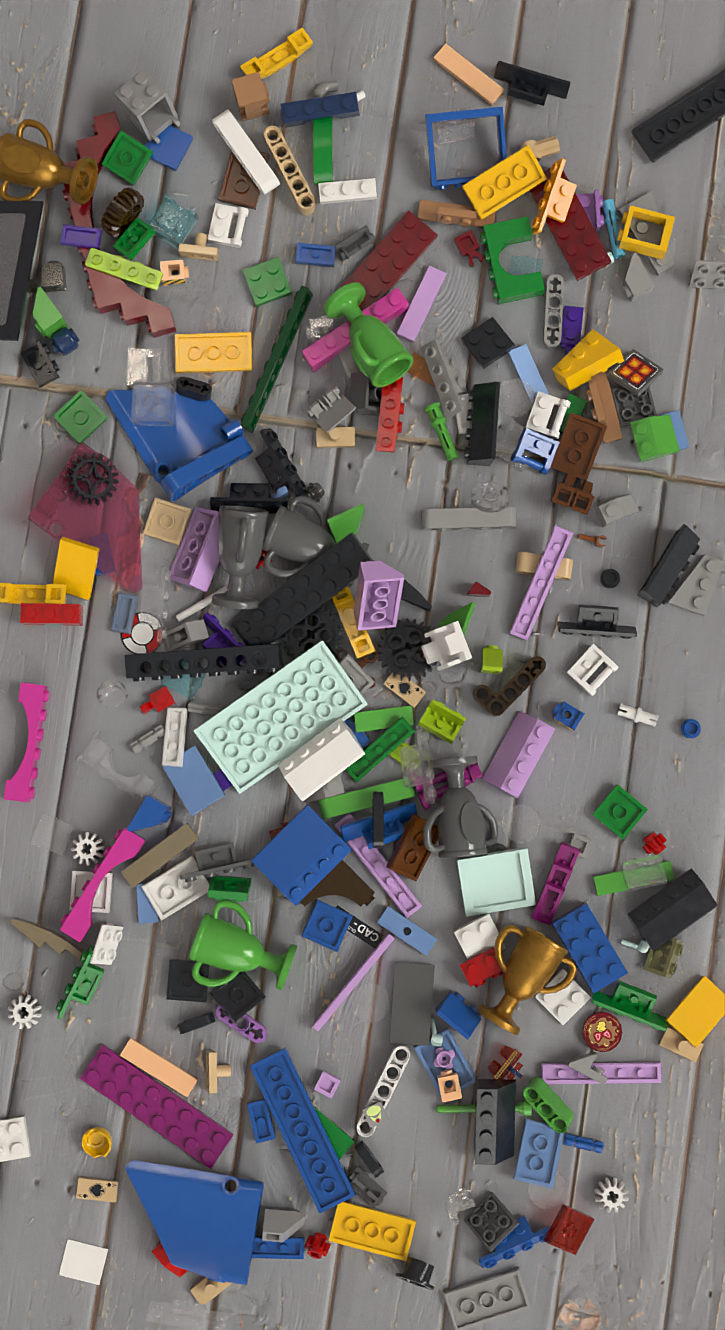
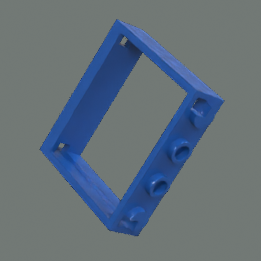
M503 107L425 115L431 187L435 186L436 190L447 189V185H454V188H462V185L477 177L437 180L432 123L496 117L499 162L507 158Z

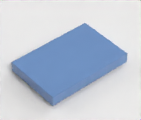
M196 745L184 752L182 767L162 766L191 816H194L225 796Z
M449 1028L437 1033L443 1035L441 1048L455 1052L451 1069L452 1072H457L460 1089L462 1090L475 1083L476 1077ZM430 1037L429 1046L415 1045L414 1049L441 1097L437 1076L441 1075V1071L448 1069L434 1065L433 1061L437 1055L436 1049L439 1046H433ZM450 1080L445 1082L446 1087H451L453 1084Z
M525 1119L513 1179L553 1189L564 1133L555 1132L546 1123Z

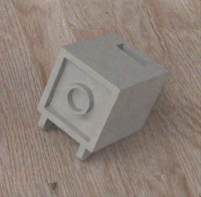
M144 68L114 92L127 119L149 142L154 140L157 144L160 143L157 136L172 123L177 127L181 125L177 120L179 117L167 92Z

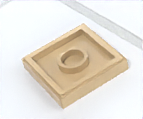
M155 497L143 535L180 546L192 509Z

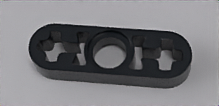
M373 792V848H383L384 796L383 792Z

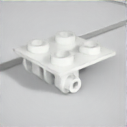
M109 922L106 925L102 924L90 960L91 964L112 965V961L116 957L118 943L122 938V926H114V924Z

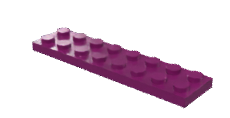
M104 1044L80 1077L85 1083L210 1169L234 1135Z

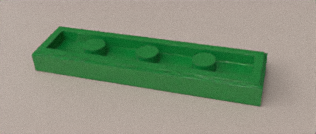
M401 717L364 750L365 755L345 770L357 783L415 732L414 728L404 717Z

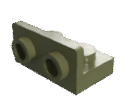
M673 938L654 952L650 948L643 969L666 978H671L677 970V958L683 952V941Z

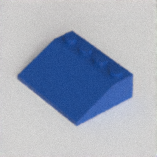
M307 804L251 861L296 906L352 849Z

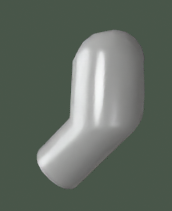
M337 81L319 84L313 92L315 98L324 97L326 92L338 91Z

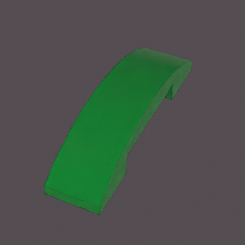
M333 118L313 120L314 185L333 182Z

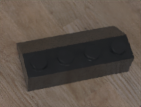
M500 382L474 384L472 390L468 392V402H471V409L467 410V421H470V428H466L465 433L468 447H465L464 459H467V465L490 466L495 460Z
M683 524L677 529L637 594L656 607L667 602L670 597L668 591L671 587H676L680 580L678 578L679 573L687 569L690 564L687 560L691 554L694 556L700 547L698 545L700 538L687 525Z
M691 868L627 915L630 922L654 952L712 911L718 904L703 881Z
M476 1079L475 1165H496L514 1156L516 1079Z

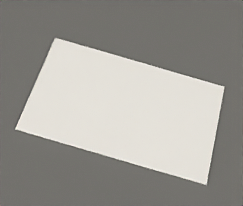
M68 1239L59 1275L99 1285L108 1249Z

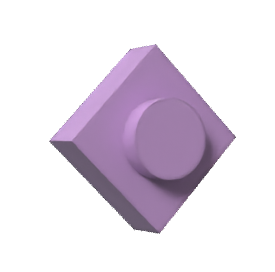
M323 1070L314 1090L332 1099L341 1079Z

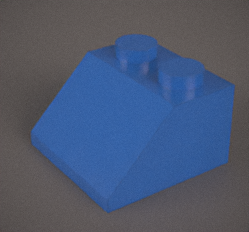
M147 795L126 830L129 832L138 831L167 823L172 816V812H170L172 807L154 796Z
M449 991L435 1008L436 1014L468 1040L482 1018L479 1016V1012L474 1005L468 1006L463 1002L465 998L457 991L455 993Z

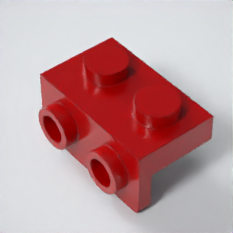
M495 947L460 964L470 987L474 985L477 988L486 983L485 979L491 976L494 979L503 974L495 958Z

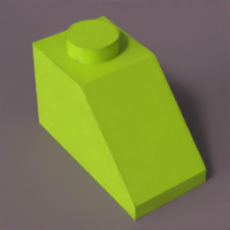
M487 645L486 648L482 649L480 673L500 675L503 669V650L498 649V646Z

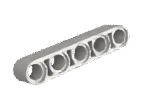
M515 507L425 509L421 511L423 531L517 528Z

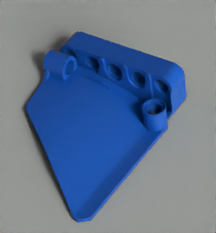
M110 390L106 396L107 404L155 481L160 483L170 501L181 498L206 480L246 458L253 452L252 447L243 435V428L239 421L227 418L211 398L208 401H199L175 392ZM165 470L168 474L161 475L158 471Z
M132 1160L126 1166V1172L171 1264L208 1277L207 1280L247 1285L264 1182ZM230 1180H234L237 1184L233 1192H229L226 1189V1184Z

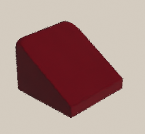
M475 582L466 596L489 597L492 592L480 583Z

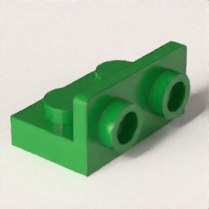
M137 217L123 235L117 239L113 247L120 256H125L132 261L156 232Z

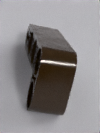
M539 656L531 658L497 694L486 685L477 686L472 694L473 699L490 716H500L545 670V660ZM532 662H540V670L537 668L531 675L528 671L534 666ZM519 675H525L528 678L526 685H521L518 682ZM508 688L514 691L515 695L512 699H508L504 695V691ZM484 689L487 692V697L479 699L476 695L477 690ZM492 703L500 704L501 711L499 713L492 712L490 708Z

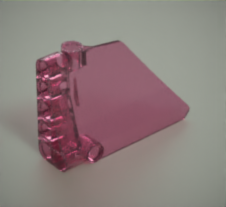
M82 442L27 519L59 542L62 537H66L100 548L96 568L130 592L140 591L142 589L138 489L115 467L111 472H118V476L113 477V479L119 480V483L112 484L117 488L116 491L110 490L113 494L112 498L105 495L107 502L104 503L100 498L99 505H96L95 500H93L91 506H88V499L81 504V496L75 500L74 496L77 493H69L73 486H66V483L70 482L71 479H66L65 476L67 474L72 475V473L67 471V468H75L71 462L74 460L79 463L77 460L78 456L85 460V453L89 454L90 459H92L93 453H96V459L103 455ZM104 456L102 461L105 463L108 458ZM110 460L108 467L112 466L114 462ZM90 464L80 467L76 475L89 473ZM96 465L97 473L107 478L106 472ZM93 472L90 477H87V480L91 481V489L94 482L98 481L94 479ZM77 481L79 488L88 494L87 485ZM107 484L96 485L94 495L105 491ZM54 523L62 526L60 534H53L51 532V526Z

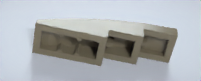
M186 823L121 873L131 887L134 888L197 841L199 837L190 825Z
M20 918L11 919L10 923L39 948L47 943L58 954H62L67 950L80 961L84 950L71 940L37 923Z

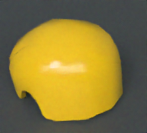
M93 1127L86 1130L82 1137V1148L85 1153L93 1158L106 1157L111 1150L112 1137L108 1130L102 1127Z

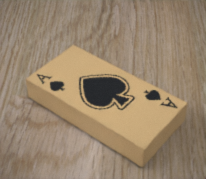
M393 672L383 684L413 708L416 707L426 693L412 681L409 682L405 676L402 681H400V675L393 678Z
M79 1177L76 1198L116 1203L119 1181Z

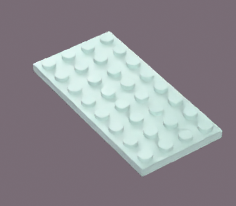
M321 640L278 670V672H275L194 729V732L240 794L278 768L281 762L336 720L341 718L345 721L368 705V703L325 642Z

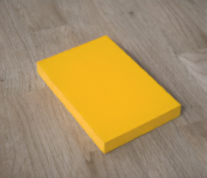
M62 537L59 543L53 584H65L67 594L89 600L100 548Z
M702 976L665 1021L694 1048H697L725 1015V994L706 976Z

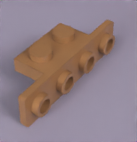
M420 200L418 218L444 224L483 227V225L494 223L495 212L480 220L473 206Z
M601 371L592 376L591 380L588 381L590 390H587L589 402L593 401L595 408L591 409L594 420H598L599 423L607 426L603 440L604 443L620 440L623 436L607 374Z

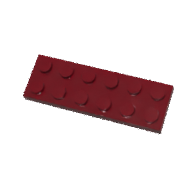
M551 168L544 171L547 179L529 190L537 206L544 197V186L550 179ZM562 171L560 178L569 181L565 172ZM574 192L565 222L561 223L549 217L545 221L576 280L579 281L612 262Z
M408 211L341 287L350 283L359 282L362 284L366 295L359 308L361 311L365 310L386 296L438 235L413 213Z

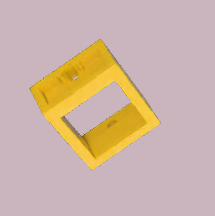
M630 205L628 212L624 211L621 223L624 224V228L619 230L617 241H620L618 248L663 260L667 252L675 217ZM632 217L663 225L659 245L627 237Z

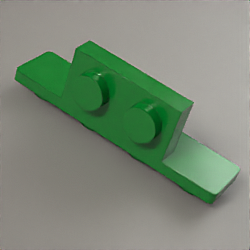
M92 945L89 946L87 951L84 950L80 957L81 964L79 967H75L72 974L74 979L71 984L67 983L63 993L65 997L63 1000L60 999L56 1006V1011H58L57 1019H62L71 999L88 1005L104 974L103 968L89 963L94 950Z
M619 981L613 996L600 991L592 992L591 1002L597 1007L609 1009L617 1015L627 1016L638 1023L642 1022L650 1025L656 1030L666 1031L668 1028V1023L665 1021L666 1017L651 1012L657 1000V995L622 981Z

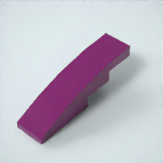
M561 842L536 903L532 919L547 925L551 924L565 892L573 866L580 853L579 848Z

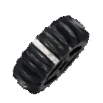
M88 453L84 454L85 460L78 456L77 460L79 463L74 460L71 462L75 468H67V471L72 473V475L67 474L65 476L66 479H71L70 482L66 483V486H73L69 493H77L74 496L75 500L81 496V504L88 499V506L92 505L93 500H95L96 505H99L100 498L104 503L107 502L105 495L112 498L113 494L110 490H117L112 484L119 483V480L113 479V477L118 476V472H111L115 465L108 467L110 459H107L104 463L102 461L104 455H100L99 459H96V453L92 454V459L89 458ZM90 464L89 473L76 475L80 467ZM96 465L106 472L107 478L97 473ZM93 472L94 479L98 481L94 482L91 489V481L87 480V477H90ZM77 481L87 485L88 494L79 488ZM107 484L105 491L94 495L96 485Z

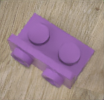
M599 190L589 194H576L596 233H598L600 227L604 224V216L600 214L603 198L599 196Z

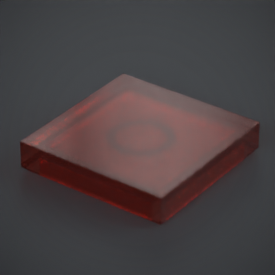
M563 1204L544 1241L576 1255L595 1219Z

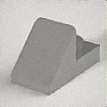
M590 1052L569 1059L566 1063L569 1067L602 1085H605L608 1079L604 1075V1070L595 1065L591 1068L597 1056L596 1052Z

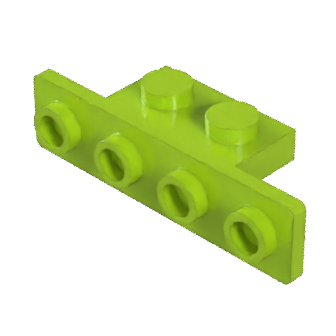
M95 248L90 249L85 262L86 267L155 291L158 290L163 277V272L149 268L138 261L132 262L123 256H115Z

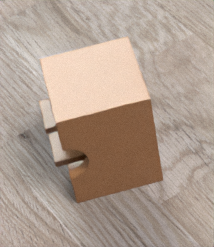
M259 72L231 80L242 122L269 114L267 103L270 102L266 83H262Z

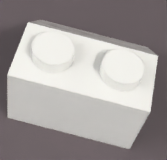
M489 913L453 930L468 960L495 947V940L499 934ZM504 943L502 944V950L506 949Z

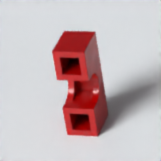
M21 603L20 623L24 625L60 624L63 626H83V606L80 604Z

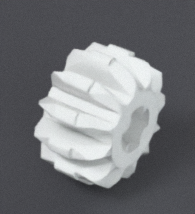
M86 832L85 838L82 834H79L80 842L73 840V844L77 845V847L71 848V851H77L73 858L80 857L78 863L83 864L86 861L87 866L91 865V860L95 864L98 863L97 857H103L99 850H105V846L99 847L103 839L95 841L97 838L96 833L91 837L90 832ZM86 844L87 846H92V848L90 849V854L89 852L84 851L86 849Z
M20 995L18 1000L13 999L11 1001L14 1006H9L8 1010L13 1013L8 1015V1018L14 1017L15 1020L12 1022V1025L19 1022V1029H22L24 1025L29 1029L32 1024L36 1025L38 1023L36 1017L39 1018L42 1014L37 1012V1010L41 1009L42 1006H35L38 1001L37 998L31 1002V995H27L26 998ZM24 1008H26V1011L29 1012V1014L25 1016L24 1012L21 1011Z
M606 1177V1184L599 1181L598 1185L601 1189L595 1188L594 1190L598 1194L595 1197V1201L600 1202L599 1207L601 1209L606 1206V1212L609 1213L613 1207L616 1213L618 1212L617 1206L624 1208L625 1205L622 1201L629 1200L625 1196L628 1193V1189L623 1188L624 1183L622 1181L617 1183L616 1177H613L611 1183L608 1177ZM610 1191L614 1192V1198L610 1199V1197L607 1196L610 1195Z

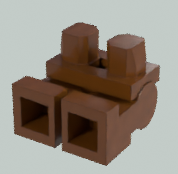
M567 473L562 483H558L551 502L588 515L595 497L591 494L593 483L583 480L580 489L573 487L576 477Z

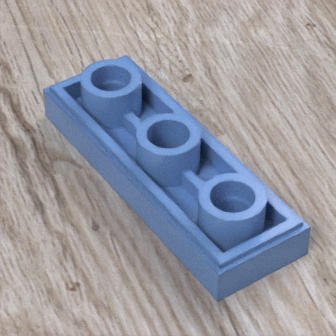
M389 906L377 922L426 956L437 941V938ZM409 927L411 932L405 934L403 932L404 928Z

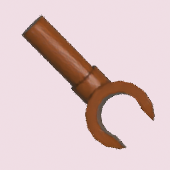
M584 534L579 535L580 539L591 541L598 548L605 546L599 543V538L607 539L604 535L598 537Z

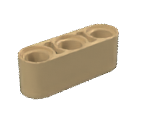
M518 552L515 572L534 575L542 555ZM562 559L554 579L571 580L572 559Z

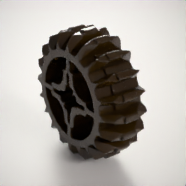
M130 187L118 192L103 214L104 217L101 220L102 229L114 238L121 237L129 225L137 217L139 218L144 207L143 196L137 190Z

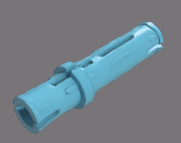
M608 199L603 201L604 224H607L613 257L618 259L625 256L624 250L618 248L620 241H617L620 230L618 224L619 216L616 215L614 199Z

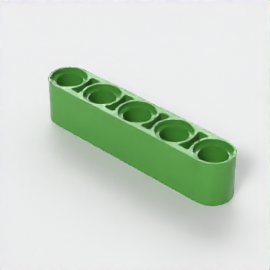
M408 777L318 800L322 819L373 807V792H383L384 804L414 797L416 795L412 779Z

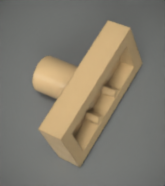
M196 233L194 245L179 244V254L185 258L218 261L219 251L215 247H206L207 235L204 233Z
M335 427L328 433L322 428H316L317 448L355 447V427Z
M669 1027L663 1032L658 1045L694 1062L697 1061L704 1045L700 1043L697 1048H694L676 1030Z
M206 1050V1091L209 1094L217 1093V1077H230L231 1066L230 1064L217 1065V1052Z
M205 1277L195 1284L190 1291L199 1304L204 1306L232 1283L207 1280L208 1277Z

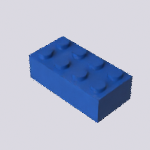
M587 903L580 904L551 922L593 993L628 973Z

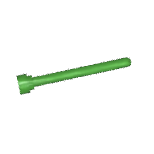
M523 1099V1101L516 1103L515 1112H519L523 1116H532V1107ZM475 1104L436 1106V1112L475 1113Z

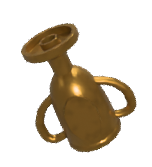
M24 119L19 123L16 135L6 133L0 137V181H3L0 185V197L3 201H32L42 189L52 188L60 182L70 185L71 198L78 204L87 203L93 196L98 180L97 162L93 158L83 157L78 160L74 169L64 166L62 159L54 152L51 134L41 122L33 119ZM26 127L38 129L43 134L47 147L23 138L24 129ZM9 183L34 188L29 194L18 198L9 196L6 193Z
M515 925L505 926L495 940V958L504 972L503 986L505 994L495 1007L480 1004L477 1011L496 1025L518 1036L520 1027L513 1021L512 1014L519 1001L528 1000L538 993H557L565 989L576 976V963L572 959L565 957L568 953L566 948L532 927L526 925L524 931H522ZM513 932L520 938L507 964H505L502 957V944L506 936ZM561 962L569 966V972L562 982L551 987H544Z

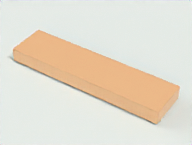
M446 43L434 56V61L491 106L504 93V88Z
M130 1038L120 1054L121 1057L186 1097L189 1096L198 1081V1078L133 1038Z

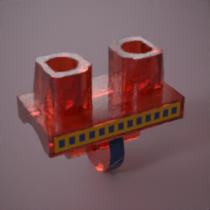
M505 1045L499 1054L506 1061L501 1065L496 1060H493L488 1069L494 1075V1079H504L506 1076L507 1079H513L515 1076L521 1079L523 1075L519 1070L523 1065L518 1060L523 1054L519 1050Z

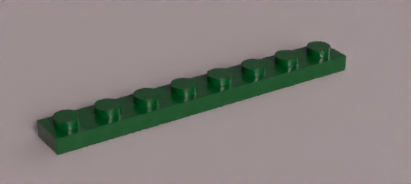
M301 285L300 290L296 292L293 306L287 312V320L280 328L279 338L272 347L270 359L264 365L263 375L257 381L256 391L249 399V407L242 415L241 426L248 432L253 433L312 299L313 294L308 287Z

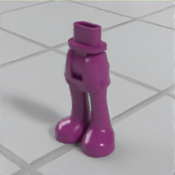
M478 763L465 768V787L475 783L476 779L483 777ZM445 771L426 778H422L418 774L411 776L417 793L448 780ZM448 784L418 794L424 810L431 808L432 802L443 796L449 788Z

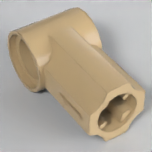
M556 136L540 141L529 140L519 146L522 149L529 145L538 162L542 158L560 153L559 142Z

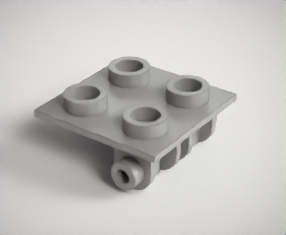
M696 260L694 269L690 270L691 280L689 287L725 289V261Z
M336 386L334 388L331 387L325 393L327 398L322 394L323 401L318 398L319 404L315 401L307 410L308 416L326 433L330 432L356 409L340 393Z

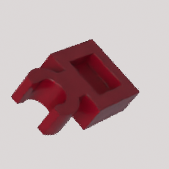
M471 230L454 238V243L462 258L468 255L470 267H474L473 258H478L480 263L483 262V256L476 252L480 249V246Z

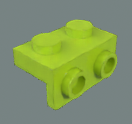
M432 699L418 726L452 744L466 718L459 712L449 709L442 702Z

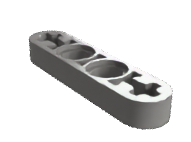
M558 274L549 276L546 283L543 344L551 350L556 349L560 345L562 334L564 279ZM553 280H557V283L559 284L556 288V293H552L553 284L550 283H552ZM551 298L559 300L557 307L550 306L549 300ZM549 317H556L558 324L551 326L548 323ZM551 331H555L554 339L557 341L554 344H550V341L547 340L551 336Z

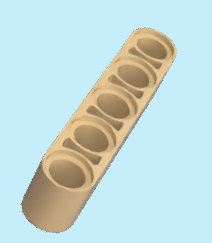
M269 126L264 131L266 146L298 210L303 215H311L315 211L314 196L280 129L276 126ZM272 135L277 136V139L270 140L268 138ZM279 152L286 153L283 157L277 156ZM288 168L294 169L292 173H286L285 171ZM295 185L303 186L300 190L294 189ZM305 201H309L311 205L308 207L302 206V203Z

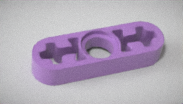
M220 1005L217 1007L216 1016L218 1019L251 1041L261 1043L266 1039V1027L249 1015L243 1016L247 1020V1026L239 1028L236 1023L234 1024V1022L229 1021L230 1017L227 1014L225 1016L221 1015ZM251 1022L255 1024L252 1027L253 1029H262L261 1034L264 1035L263 1037L255 1038V1033L251 1030L249 1034L245 1032L250 1027Z

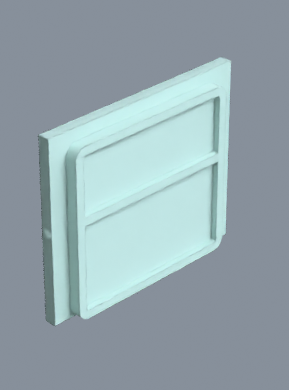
M515 848L457 859L466 917L536 905L528 848Z

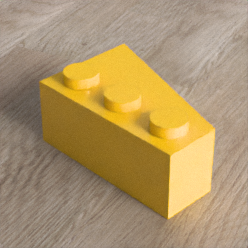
M592 329L552 370L557 382L571 391L591 380V377L599 372H606L608 367L617 362L618 364L624 362L619 347Z

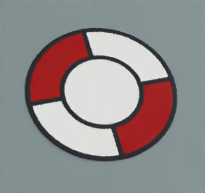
M147 612L135 613L131 634L121 633V640L125 648L133 654L155 652L163 642L164 628L160 620L153 614Z

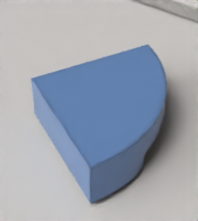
M286 486L277 489V492L270 494L269 498H285L289 496Z

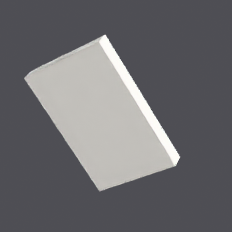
M193 856L141 886L161 921L208 893L210 884L204 875L196 876L197 880L185 882V879H180L179 875L198 871L197 862Z

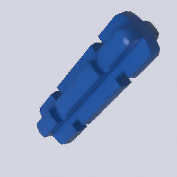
M567 1133L564 1138V1144L572 1147V1145H575L576 1148L588 1151L592 1149L596 1153H602L604 1143L602 1141L596 1140L594 1142L593 1139L578 1135L575 1137L574 1134Z

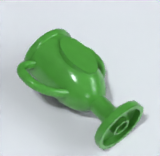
M359 282L347 284L328 298L323 307L324 312L330 318L346 316L351 323L349 329L351 354L359 369L371 380L372 385L384 387L392 384L411 368L414 362L413 356L383 321L372 315L363 314L359 305L366 295L364 286Z
M220 900L214 905L212 916L208 913L204 914L197 930L189 955L190 960L196 961L192 969V976L199 984L217 987L230 982L239 972L250 971L260 966L275 973V987L282 991L297 945L290 944L287 951L282 955L264 951L261 942L253 935L250 916L245 909L234 901ZM222 907L235 910L244 920L246 930L218 918L219 910ZM204 963L232 972L223 978L209 979L199 974V968Z

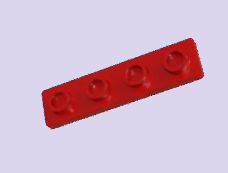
M403 377L382 388L376 451L394 453L398 433H402L403 422H400L399 419L400 414L404 415L405 403H401Z

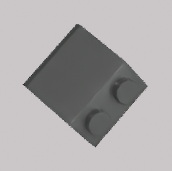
M362 371L351 373L349 401L356 407L353 412L361 415L379 416L383 387L373 386L371 380Z

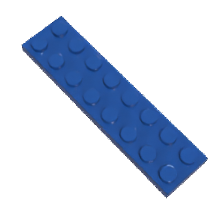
M286 1047L251 1064L250 1068L319 1214L356 1196Z

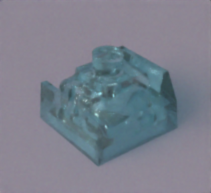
M164 195L163 202L153 219H150L148 225L155 230V236L179 249V244H183L199 217L196 212L189 208L186 210L177 205L172 198Z

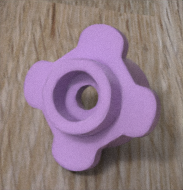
M441 1047L437 1048L436 1059L433 1061L436 1067H445L448 1070L451 1069L455 1052L453 1050H443Z

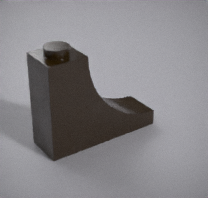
M342 859L300 902L305 907L317 898L338 895L353 900L360 907L363 904L368 906L375 899L373 896L375 891Z

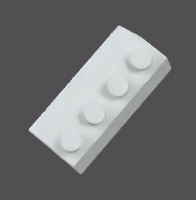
M339 718L278 766L298 797L304 801L365 755V752L353 731Z

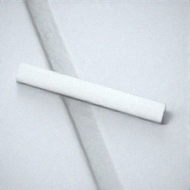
M224 586L177 614L176 618L181 622L212 603V596L225 593L228 590L227 587Z

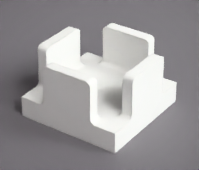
M458 621L424 634L425 638L430 636L432 640L431 643L421 647L428 664L440 662L441 666L437 667L438 671L472 658Z

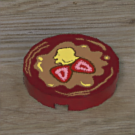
M603 1011L595 1012L585 1020L582 1028L583 1039L595 1051H611L621 1041V1024L610 1013Z

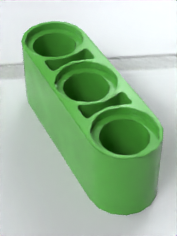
M539 1077L532 1078L523 1091L525 1100L555 1132H566L573 1121V1112L544 1080Z

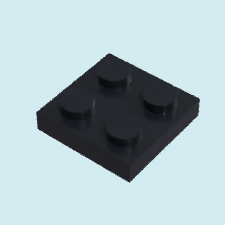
M493 317L461 338L463 344L483 369L515 348V344Z
M169 960L166 1000L207 1002L208 986L199 984L192 976V969L196 961ZM201 964L199 968L201 976L209 977V965Z
M245 971L239 972L230 982L217 986L209 992L234 1024L266 997Z

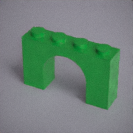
M529 216L483 225V231L480 233L481 243L486 246V251H484L485 261L490 264V269H488L490 281L493 280L494 283L492 293L494 299H497L498 305L544 294L545 287L541 271L525 275H512L506 272L499 262V254L507 246L531 241L533 234Z

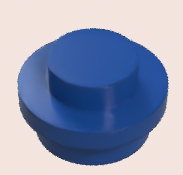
M687 719L682 723L681 732L686 738H695L700 734L701 726L698 721Z

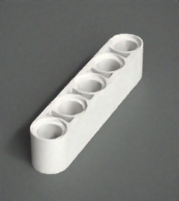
M228 109L212 119V123L263 195H266L280 185L274 172Z
M405 1044L394 1046L365 1107L381 1100L384 1109L386 1108L410 1059L408 1046ZM399 1049H404L407 1052V1055L402 1059L395 1055ZM395 1067L398 1070L397 1075L389 1076L387 1074L388 1068ZM382 1085L389 1088V1092L385 1095L378 1092V1088ZM362 1111L357 1121V1132L362 1137H369L374 1133L377 1126L368 1131L362 1130L360 1127L361 1123L367 1122Z

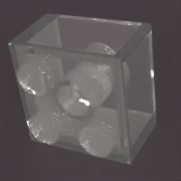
M133 382L131 421L136 425L174 426L175 386L172 383Z

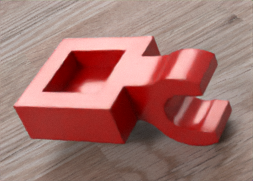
M165 686L150 694L151 701L139 707L143 714L155 708L159 713L176 703Z

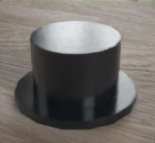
M408 1257L403 1273H396L395 1276L416 1286L434 1290V1286L429 1284L434 1266Z

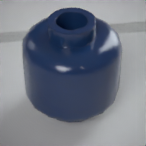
M62 327L51 335L53 342L50 345L56 354L60 352L63 356H66L78 348L80 340L72 328Z

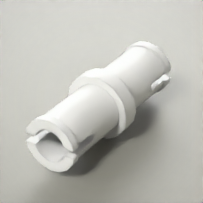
M622 703L619 707L622 710H618L617 713L618 716L632 719L635 723L639 721L653 727L656 726V721L659 715L643 711L640 707L636 709Z

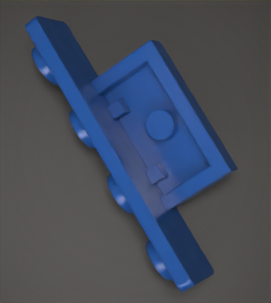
M414 802L384 812V844L401 838L404 832L401 823L409 821L412 814L417 815ZM373 816L340 827L344 842L363 836L368 849L373 848Z
M525 1215L518 1218L517 1220L520 1224L495 1248V1252L478 1259L482 1268L494 1267L502 1259H511L516 1255L515 1253L521 1250L528 1251L534 1247V1244L540 1241L544 1243L551 1240L552 1236L555 1235L552 1226L533 1234Z

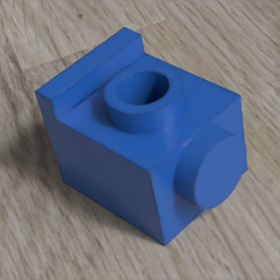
M565 701L562 704L558 703L552 712L555 714L553 720L571 731L576 729L585 714ZM565 711H569L571 713L570 718H565Z

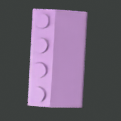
M195 507L168 574V579L207 592L220 560V512Z
M382 561L360 562L354 605L357 630L396 627L404 574Z
M519 711L482 780L514 798H518L555 728Z

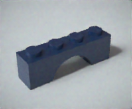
M356 92L280 104L285 128L304 125L307 122L323 118L343 119L360 116Z

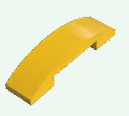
M302 27L289 35L287 41L258 59L255 56L242 64L240 69L245 75L259 72L261 79L266 78L297 59L313 45V41Z
M0 583V603L65 604V584L29 585Z
M347 586L335 595L332 600L358 659L375 652V649L367 631L357 630L354 617L355 602Z

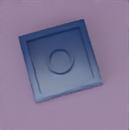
M169 125L157 136L160 143L157 144L152 140L150 142L147 141L145 146L154 152L150 159L177 171L193 141V136Z
M317 899L302 937L338 952L353 915Z

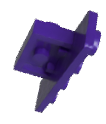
M208 612L204 614L202 618L204 623L214 632L202 644L204 649L244 646L233 638L232 633L227 628L224 629L219 624V620L214 615H210ZM221 656L219 663L223 667L226 666L227 660ZM239 656V663L243 662L246 664L245 656Z

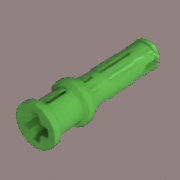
M436 402L425 407L424 411L428 413L431 421L430 426L436 430L447 461L458 458L459 455L446 427L447 419L443 417L440 409L441 404Z

